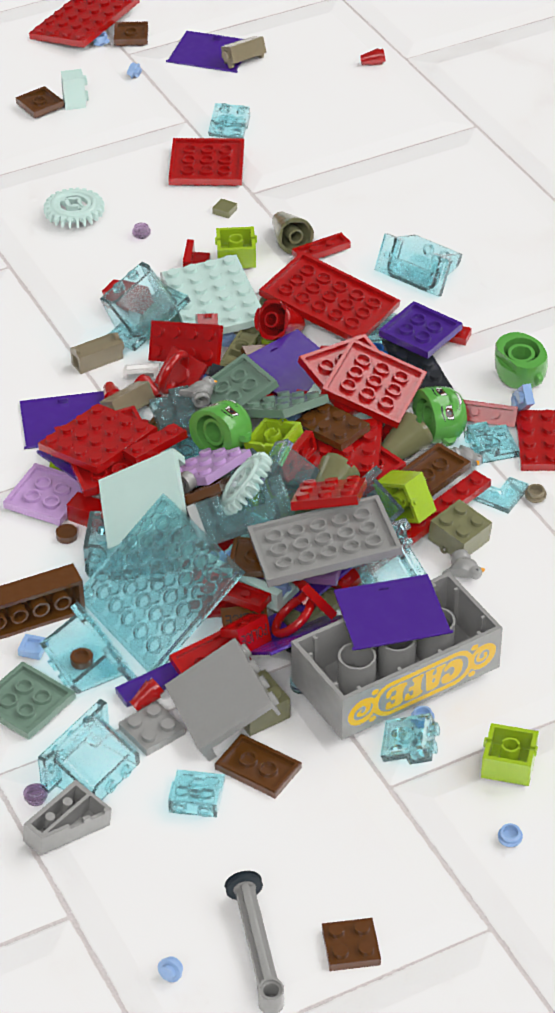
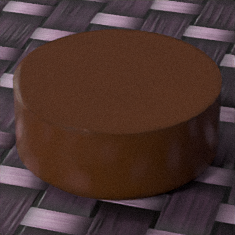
M62 524L56 528L55 533L58 542L70 544L77 540L78 532L74 525Z
M88 648L73 650L70 654L72 667L78 670L91 667L94 662L93 652Z

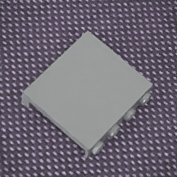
M236 638L165 684L198 750L209 762L217 757L213 750L215 746L270 709H273L278 716L281 714L276 706L279 704L277 697L272 691L268 692L267 690L270 687L268 681L263 675L259 676L260 667L254 659L250 660L249 658L252 655L251 651L245 643L241 645Z

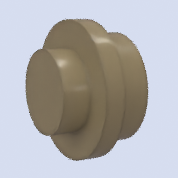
M531 484L525 491V498L532 503H540L546 499L547 493L540 484Z

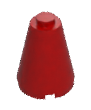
M272 299L265 301L261 308L257 309L254 316V325L261 334L260 336L264 339L277 340L296 329L301 332L305 327V320L299 313L283 302Z

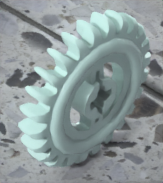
M80 187L56 191L43 204L46 219H49L50 223L54 222L56 226L61 221L62 228L66 222H68L69 228H71L74 222L77 228H79V222H82L84 227H86V220L93 224V219L98 221L105 211V202L97 192L87 190V188L80 189Z
M257 452L251 455L230 477L218 503L221 513L226 516L237 514L238 510L241 511L243 508L240 502L244 505L248 504L245 497L253 499L257 495L261 485L264 484L260 477H268L266 472L271 470L270 466L272 465V459L265 452Z

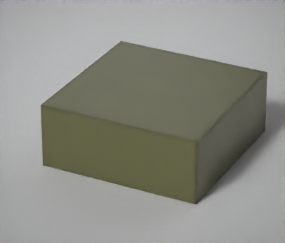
M221 198L212 207V214L229 219L238 209V203Z

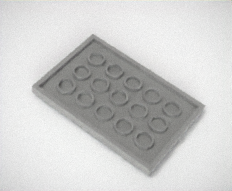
M379 495L362 498L358 505L321 508L247 526L250 540L268 588L403 555L402 546Z

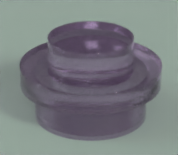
M144 222L136 223L132 229V235L138 239H145L151 234V229Z
M33 783L24 789L23 797L29 805L40 806L47 799L48 790L43 784Z

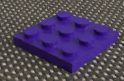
M413 301L379 329V337L428 359L462 330L463 323Z

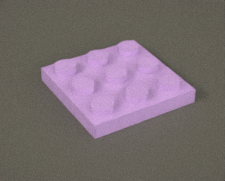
M240 447L230 450L225 448L217 450L206 448L199 451L198 456L185 460V464L180 466V472L189 471L195 476L197 486H208L241 465L252 454L250 449H240Z
M34 463L5 498L3 507L60 526L68 517L66 504L77 492H83L78 482L65 472Z

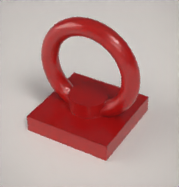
M172 346L154 383L158 384V391L162 395H167L171 392L179 394L180 389L188 388L195 382L202 380L209 366L189 355L186 351Z
M305 580L293 581L292 583L301 593L288 601L279 610L272 622L271 631L277 638L292 635L307 622L316 607L331 620L338 613ZM303 604L305 608L299 617L287 627L280 629L286 616L294 608Z

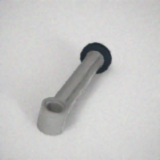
M240 871L229 876L225 881L224 887L227 896L237 900L257 981L258 1006L263 1013H280L284 1008V985L277 978L257 894L263 888L262 878L255 871Z

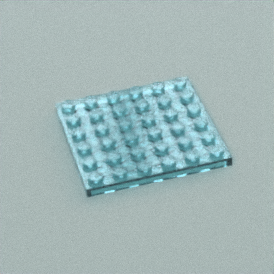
M163 493L84 584L85 606L137 662L149 672L169 662V655L177 652L245 574V571Z

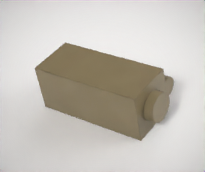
M252 36L221 46L224 64H228L230 69L234 68L235 63L256 56L261 59L267 53L263 36Z
M112 332L71 347V363L80 374L124 359V343L119 338L117 332Z
M137 381L100 401V404L113 410L134 405L139 410L144 406H153V401L156 399L149 381Z

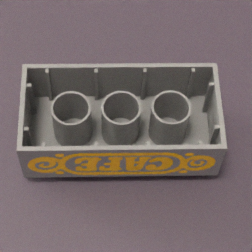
M450 572L431 579V583L449 628L453 630L452 634L352 651L353 645L344 619H340L291 641L292 682L341 740L500 667L503 627Z

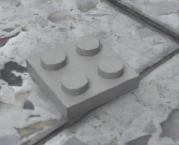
M158 701L118 722L119 730L146 756L185 735V727Z

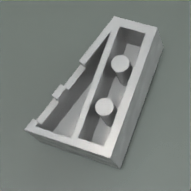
M75 779L24 823L23 842L39 855H43L109 826L112 808Z

